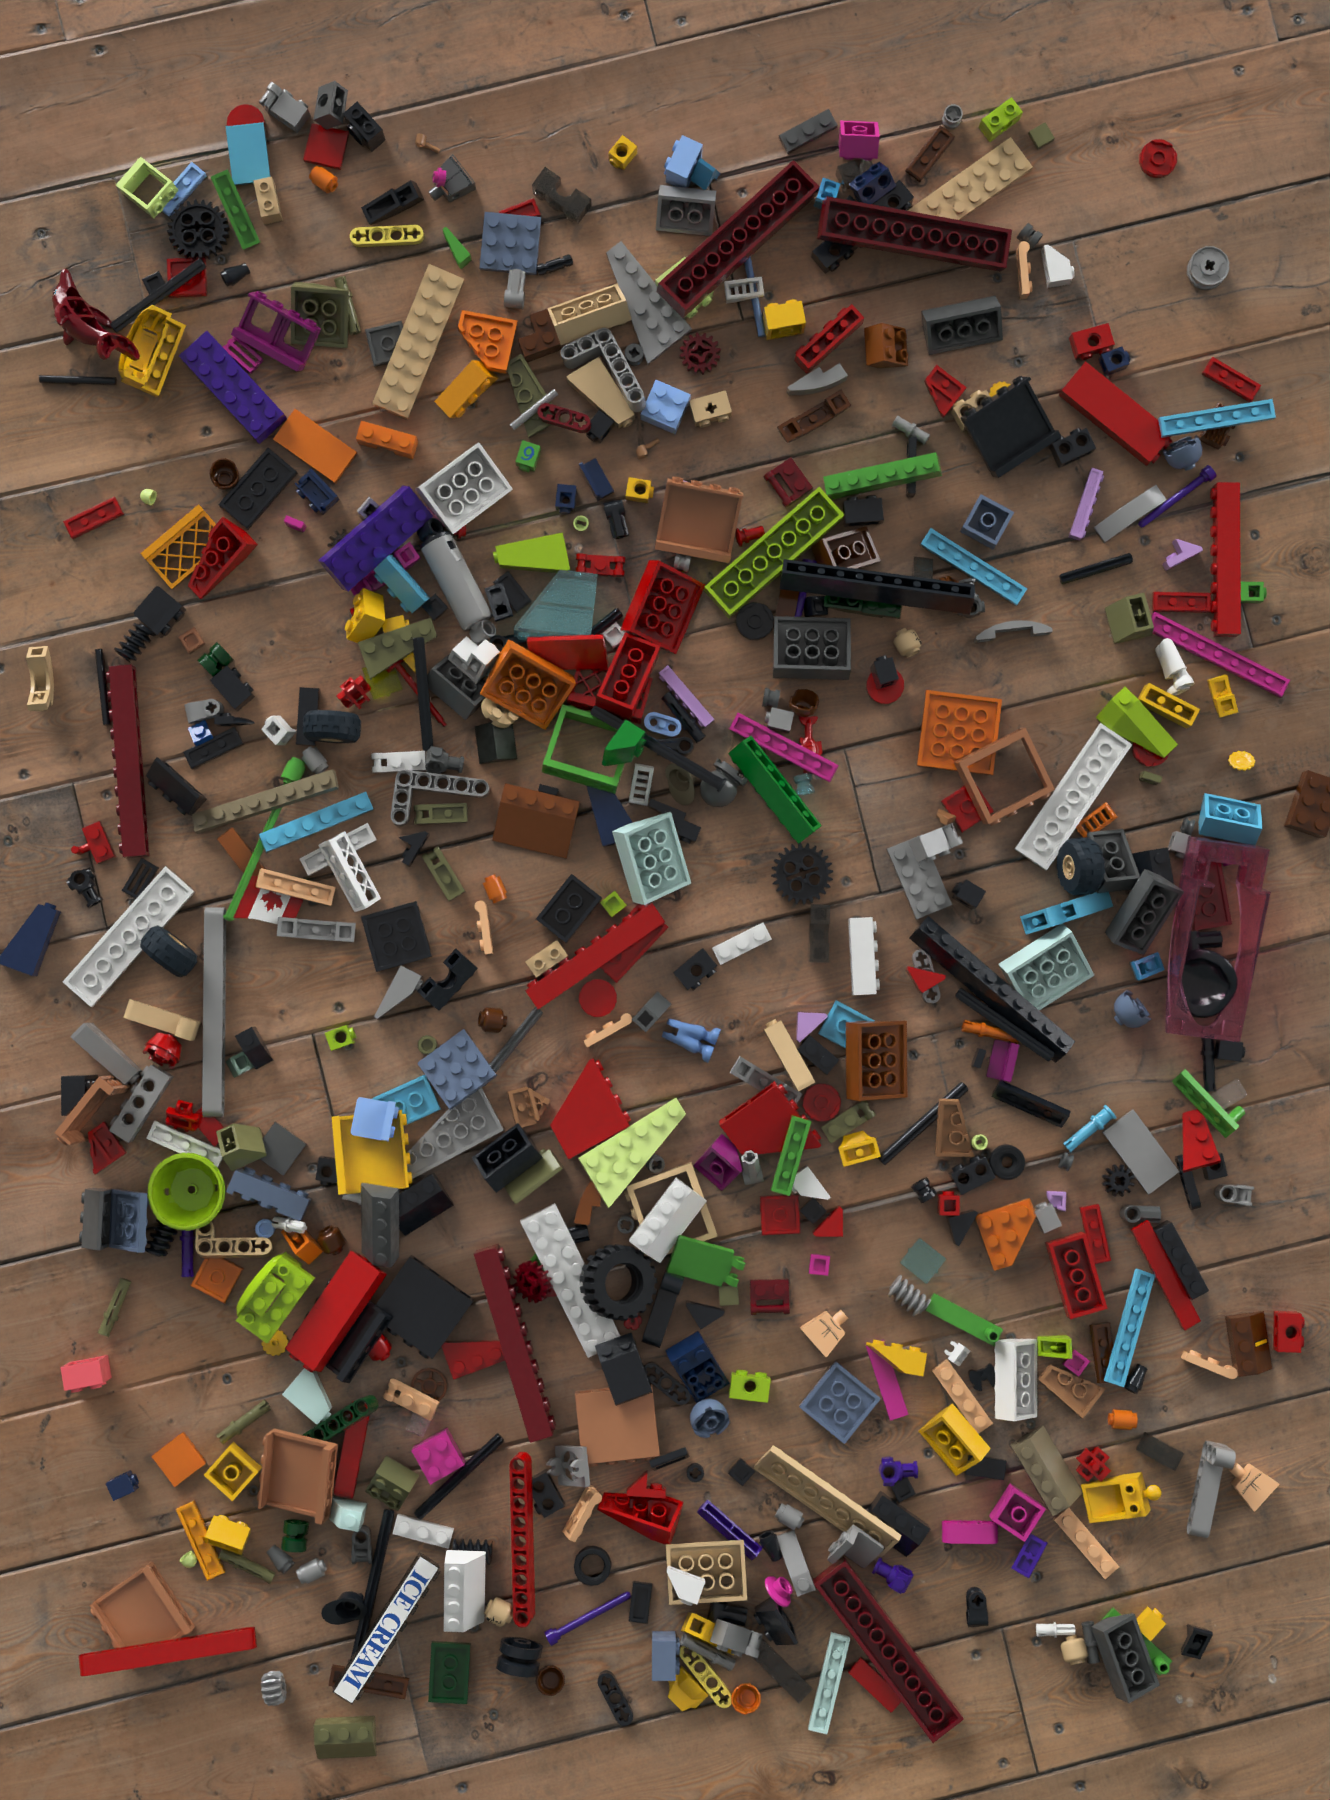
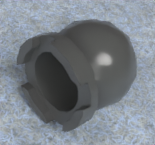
M718 758L713 764L716 770L711 772L722 779H727L722 790L717 792L716 788L703 780L700 784L702 799L712 807L729 805L737 795V786L744 787L748 782L747 778H741L737 775L739 771L725 761L721 762Z

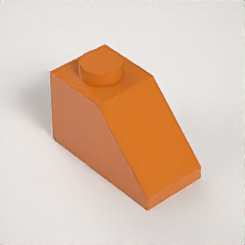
M285 1230L281 1231L295 1255L310 1265L323 1252L317 1241L307 1230L303 1234L297 1232L288 1233Z

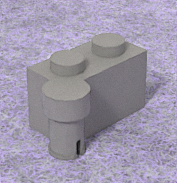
M270 82L266 88V93L259 100V103L263 107L266 106L265 110L268 114L298 134L311 116L307 104L301 100L296 101L292 98L293 95L285 89L282 90L278 85Z
M953 823L908 841L916 861L925 860L926 863L937 859L935 855L945 856L951 853L949 849L963 844L961 836L958 837Z
M717 1619L710 1642L717 1644L716 1649L727 1652L729 1648L732 1649L731 1654L742 1657V1654L758 1658L763 1634Z

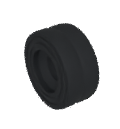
M1001 1145L992 1151L989 1157V1165L997 1177L1004 1180H1012L1023 1172L1025 1158L1018 1148L1012 1145ZM1004 1157L1012 1159V1165L1009 1168H1005L1002 1165Z

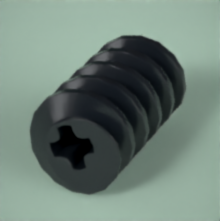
M142 623L140 625L133 624L136 629L135 631L128 630L131 637L124 635L126 643L119 642L122 647L121 649L114 648L116 653L128 662H130V659L137 660L134 655L135 653L142 654L139 647L147 648L144 641L151 642L149 635L156 636L154 632Z
M157 1219L156 1221L160 1224V1227L153 1226L157 1233H150L153 1241L147 1240L150 1248L145 1247V1251L158 1257L167 1256L168 1252L165 1249L171 1248L168 1242L174 1241L172 1235H177L178 1231L164 1225Z
M454 1538L452 1550L486 1552L487 1565H490L492 1562L493 1540L491 1545H489L487 1539H485L483 1545H481L480 1540L477 1539L475 1545H473L472 1539H469L468 1544L465 1545L464 1539H461L460 1544H457Z

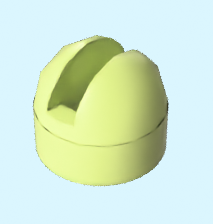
M144 489L140 494L141 500L148 505H153L157 497V492L151 489Z
M580 515L574 519L573 525L575 529L584 531L589 526V520L587 517ZM577 520L586 522V526L577 524Z
M975 1135L971 1139V1145L976 1150H983L987 1147L988 1140L984 1135ZM981 1140L982 1143L976 1144V1141Z
M189 1551L179 1562L186 1568H192L196 1565L197 1557L192 1551Z

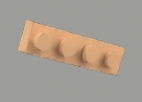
M263 868L259 871L256 888L327 906L332 905L336 888Z
M948 1359L932 1369V1372L978 1434L993 1424Z
M1069 1507L1053 1518L1104 1579H1107L1119 1568L1118 1564Z

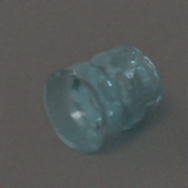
M812 773L793 777L794 783L798 784L796 789L798 796L815 793V788L810 783L813 779Z

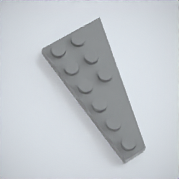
M620 241L606 252L617 284L627 301L634 331L643 349L646 363L649 365L690 333L692 328L656 292L658 286L622 241Z
M482 1087L453 1109H448L407 1152L410 1153L411 1163L407 1164V1172H411L412 1179L504 1131Z

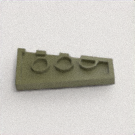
M522 354L509 361L507 372L522 415L547 394ZM549 409L546 412L543 411L545 417L547 414H550L555 418V415L551 414ZM538 412L524 422L528 439L552 425L541 421Z
M428 618L358 642L370 679H373L377 674L387 670L393 664L414 651L413 638L423 637L425 645L437 638L432 619Z

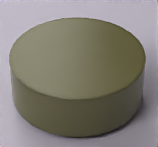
M423 1036L418 1041V1049L421 1053L429 1055L437 1049V1041L432 1036Z

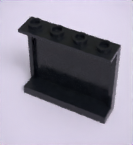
M1019 376L1012 381L1013 384L1008 387H1001L996 391V395L984 398L980 401L981 404L979 406L967 409L964 412L965 415L960 417L992 477H1001L1062 437L1059 430H1054L1029 383L1030 377Z
M411 1255L381 1296L376 1306L393 1317L387 1326L389 1333L402 1337L404 1339L403 1342L411 1348L414 1346L419 1349L418 1353L424 1358L428 1359L430 1357L433 1359L474 1299Z
M372 1301L367 1303L326 1364V1367L337 1375L336 1378L341 1382L350 1383L393 1318Z

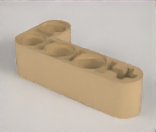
M129 999L123 1017L190 1041H195L201 1023L200 1021Z
M212 1222L207 1224L211 1226L208 1233H201V1228L196 1229L195 1249L202 1258H266L273 1252L271 1241L264 1237L215 1238V1227ZM253 1243H255L256 1247H262L266 1243L269 1248H266L265 1252H262L260 1248H255L256 1252H253ZM203 1244L210 1245V1250L206 1253L200 1252V1247ZM229 1244L230 1248L227 1252H220L221 1245ZM242 1244H249L250 1247L247 1252L239 1251V1247Z

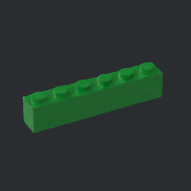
M752 736L743 740L728 753L733 763L739 767L744 777L750 781L755 791L761 795L768 808L775 813L779 822L786 827L791 837L798 844L822 826Z

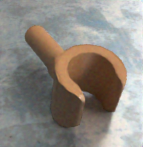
M417 134L415 141L417 147H425L439 154V148L426 142V135Z
M656 438L646 445L638 446L636 450L637 457L641 459L648 456L647 449L659 443L660 440Z

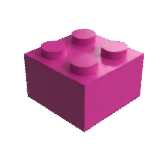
M840 120L839 157H843L846 160L862 158L863 160L871 161L878 159L880 138L878 122Z
M447 1427L413 1446L411 1450L430 1485L461 1468L466 1462Z
M1010 1483L989 1517L992 1521L1025 1542L1046 1508Z

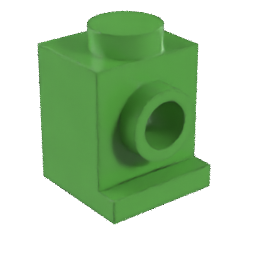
M1241 582V603H1261L1264 601L1267 595L1264 582ZM1249 591L1253 592V597H1249Z

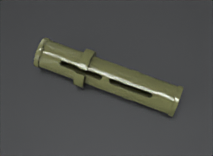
M345 276L334 279L337 288L349 290ZM349 291L348 330L350 335H357L361 333V329L352 302L353 296Z
M125 1278L119 1279L120 1281L107 1312L105 1311L103 1314L104 1319L98 1331L103 1336L109 1337L115 1321H118V1313L132 1283Z
M264 1399L238 1420L230 1422L227 1428L216 1434L217 1438H220L219 1441L224 1445L235 1435H240L243 1429L271 1410L270 1405L268 1406L269 1403Z
M222 1549L218 1559L233 1565V1568H239L264 1580L268 1584H271L276 1572L243 1557V1554L239 1555Z

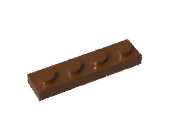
M333 1664L328 1686L337 1687L349 1667ZM372 1671L360 1692L406 1699L409 1678Z

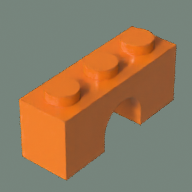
M365 421L360 422L356 440L360 445L377 449V447L385 448L394 452L395 455L410 459L414 458L418 445V439L414 435Z

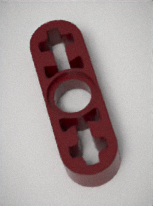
M544 403L538 408V415L541 421L578 433H587L591 429L592 424L586 414L549 403ZM549 409L550 413L555 415V418L550 414H547L545 417L543 411L546 412ZM562 414L570 416L569 420L565 423L559 421ZM583 420H585L586 425H582V427H580L579 423L577 422H582Z

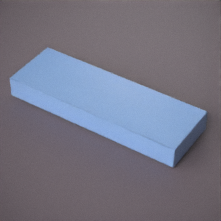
M193 162L173 182L179 191L162 210L169 218L170 215L172 216L175 213L174 210H178L180 204H183L207 177L206 173Z

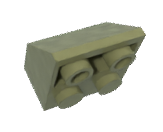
M1145 593L1124 597L1105 608L1114 644L1152 636L1154 625Z
M233 1123L216 1131L222 1158L231 1171L267 1156L262 1132L259 1127Z
M385 1456L365 1492L372 1498L382 1501L389 1508L399 1511L419 1475L390 1457Z

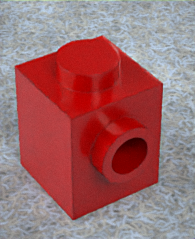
M942 1191V1194H937V1214L942 1216H960V1196L954 1194V1191Z

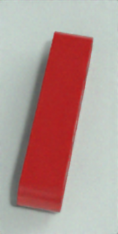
M370 1415L345 1431L333 1495L351 1499L354 1497Z

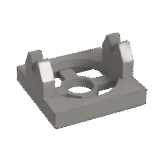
M555 1446L556 1457L550 1458L546 1463L547 1466H552V1469L548 1470L547 1473L551 1476H558V1485L589 1487L590 1476L587 1447ZM569 1452L570 1459L568 1462H564V1455ZM565 1468H568L571 1472L572 1480L566 1476Z

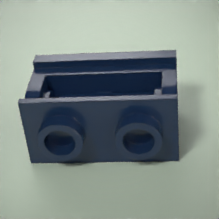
M312 468L298 481L299 485L296 482L294 483L298 488L296 492L302 499L306 497L311 502L309 506L316 513L320 511L324 515L340 500Z

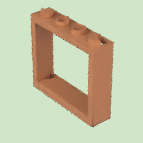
M1020 728L954 762L983 824L993 826L1001 822L1000 818L1015 815L1018 813L1017 809L1021 807L1024 809L1034 805V800L1038 798L1043 800L1051 796L1050 792L1055 790L1026 728ZM1021 739L1044 788L990 815L967 766Z

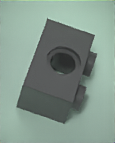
M336 81L319 87L313 120L326 130L343 124V113L345 112L348 90Z

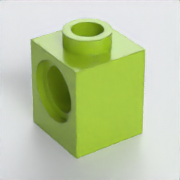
M349 1025L325 1032L331 1051L355 1043L356 1034L353 1027L350 1028ZM341 1031L346 1034V1040L343 1043L337 1040V1035Z

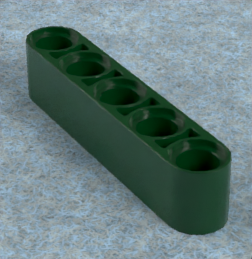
M373 1395L357 1399L304 1433L303 1436L330 1441L375 1412L378 1408V1400Z

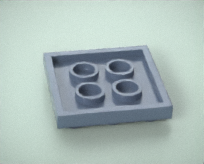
M485 212L480 270L509 273V270L520 269L525 271L526 275H536L542 218Z
M465 1029L417 1063L450 1110L497 1076Z
M111 1189L110 1248L137 1253L145 1252L147 1244L146 1227L148 1224L146 1216L149 1203L147 1193Z
M835 1361L799 1407L845 1444L881 1398Z

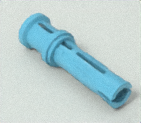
M1105 1104L1099 1113L1091 1116V1121L1067 1141L1063 1142V1145L1071 1153L1098 1129L1103 1130L1104 1125L1110 1120L1117 1118L1116 1115Z

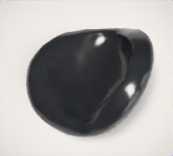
M1208 949L1189 950L1176 960L1172 968L1169 983L1170 997L1175 1006L1188 1016L1196 1018L1213 1017L1222 1012L1233 999L1238 985L1236 971L1226 958Z

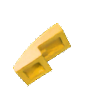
M1224 674L1208 679V686L1218 716L1221 718L1238 713L1228 675Z

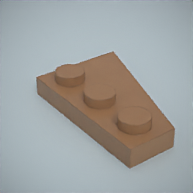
M939 1099L935 1145L936 1157H974L958 1099Z
M1048 1365L1037 1379L1082 1419L1107 1389L1052 1365Z

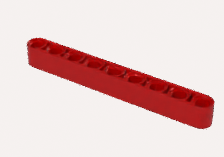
M527 1452L517 1453L509 1465L513 1620L521 1628L528 1626L535 1616L532 1459ZM517 1460H521L524 1466H520ZM518 1479H521L524 1485L519 1484ZM518 1498L523 1499L525 1504H521ZM519 1517L523 1518L525 1523H521ZM519 1536L523 1537L526 1542H522ZM520 1556L525 1557L526 1561H522ZM520 1575H524L527 1580H523ZM521 1594H524L527 1599L522 1598ZM521 1613H525L528 1618H524Z
M245 1627L78 1655L80 1676H91L257 1648L255 1627Z

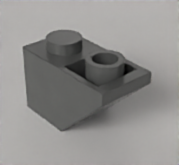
M657 991L632 1020L642 1030L647 1032L671 1006V1003Z

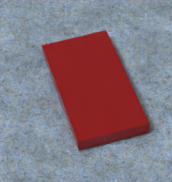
M604 634L527 638L529 651L563 670L608 668Z
M637 904L630 913L634 916L640 912L637 908L642 906V904ZM663 923L600 968L617 983L669 927Z

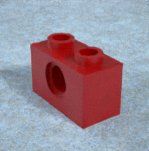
M1109 323L1073 332L1069 337L1075 360L1079 358L1087 360L1094 354H1104L1109 352L1115 345ZM1088 340H1094L1097 346H1090Z
M1274 1311L1273 1350L1277 1352L1301 1353V1348L1304 1347L1302 1328L1305 1325V1320L1301 1313L1297 1311ZM1292 1327L1293 1333L1291 1336L1287 1337L1286 1330L1287 1328Z

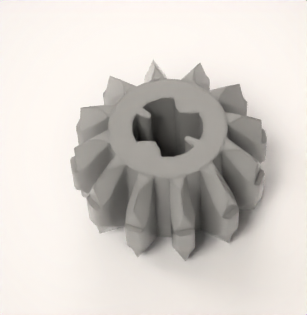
M270 1671L265 1673L261 1678V1692L265 1704L276 1706L284 1703L287 1685L285 1684L282 1672Z

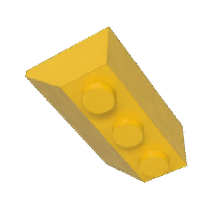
M953 1403L941 1410L918 1431L956 1476L981 1462L991 1449ZM968 1455H972L973 1457L968 1460Z

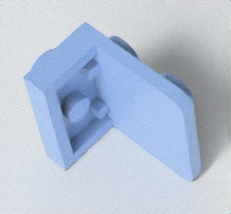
M359 1097L356 1102L351 1134L353 1136L389 1142V1138H393L395 1126H392L393 1118L397 1119L399 1107H395L396 1102Z

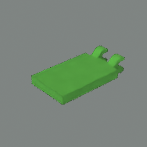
M679 1235L666 1270L672 1274L720 1287L723 1282L732 1287H737L739 1279H737L738 1275L730 1273L733 1266L738 1270H743L746 1263L743 1262V1257L734 1256L733 1249Z

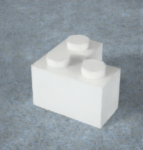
M466 636L452 649L448 660L477 684L491 671L500 651L486 639L478 646Z

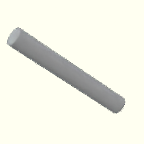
M556 390L550 391L509 424L513 430L517 429L538 412L540 405L549 403L557 397L558 393Z

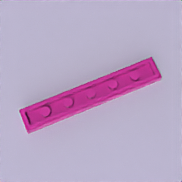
M739 712L729 730L745 738L752 736L758 745L828 782H831L839 765Z

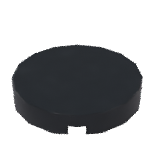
M757 602L745 604L739 610L736 617V626L739 633L749 640L765 638L770 634L774 624L772 611L766 605Z

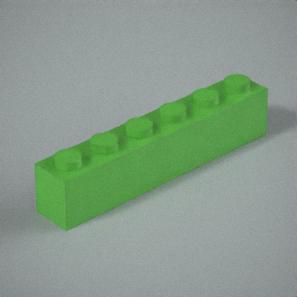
M935 452L824 476L823 478L826 495L832 500L940 477L942 473L939 457Z

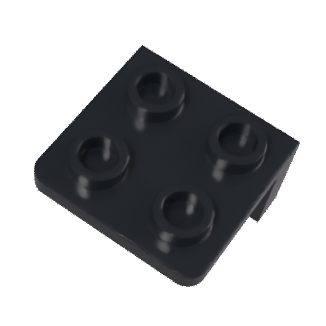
M156 586L134 611V616L160 638H163L170 633L172 626L183 618L186 609L162 588Z

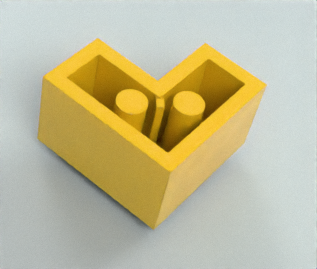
M362 588L360 593L356 594L353 599L354 615L345 624L347 640L355 643L375 637L385 623L383 595Z

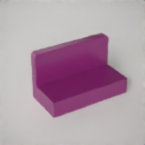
M994 1040L986 1076L1011 1082L1020 1045Z

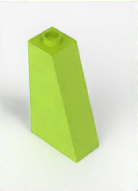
M563 533L495 546L496 552H493L495 564L499 563L500 568L562 574L571 573Z

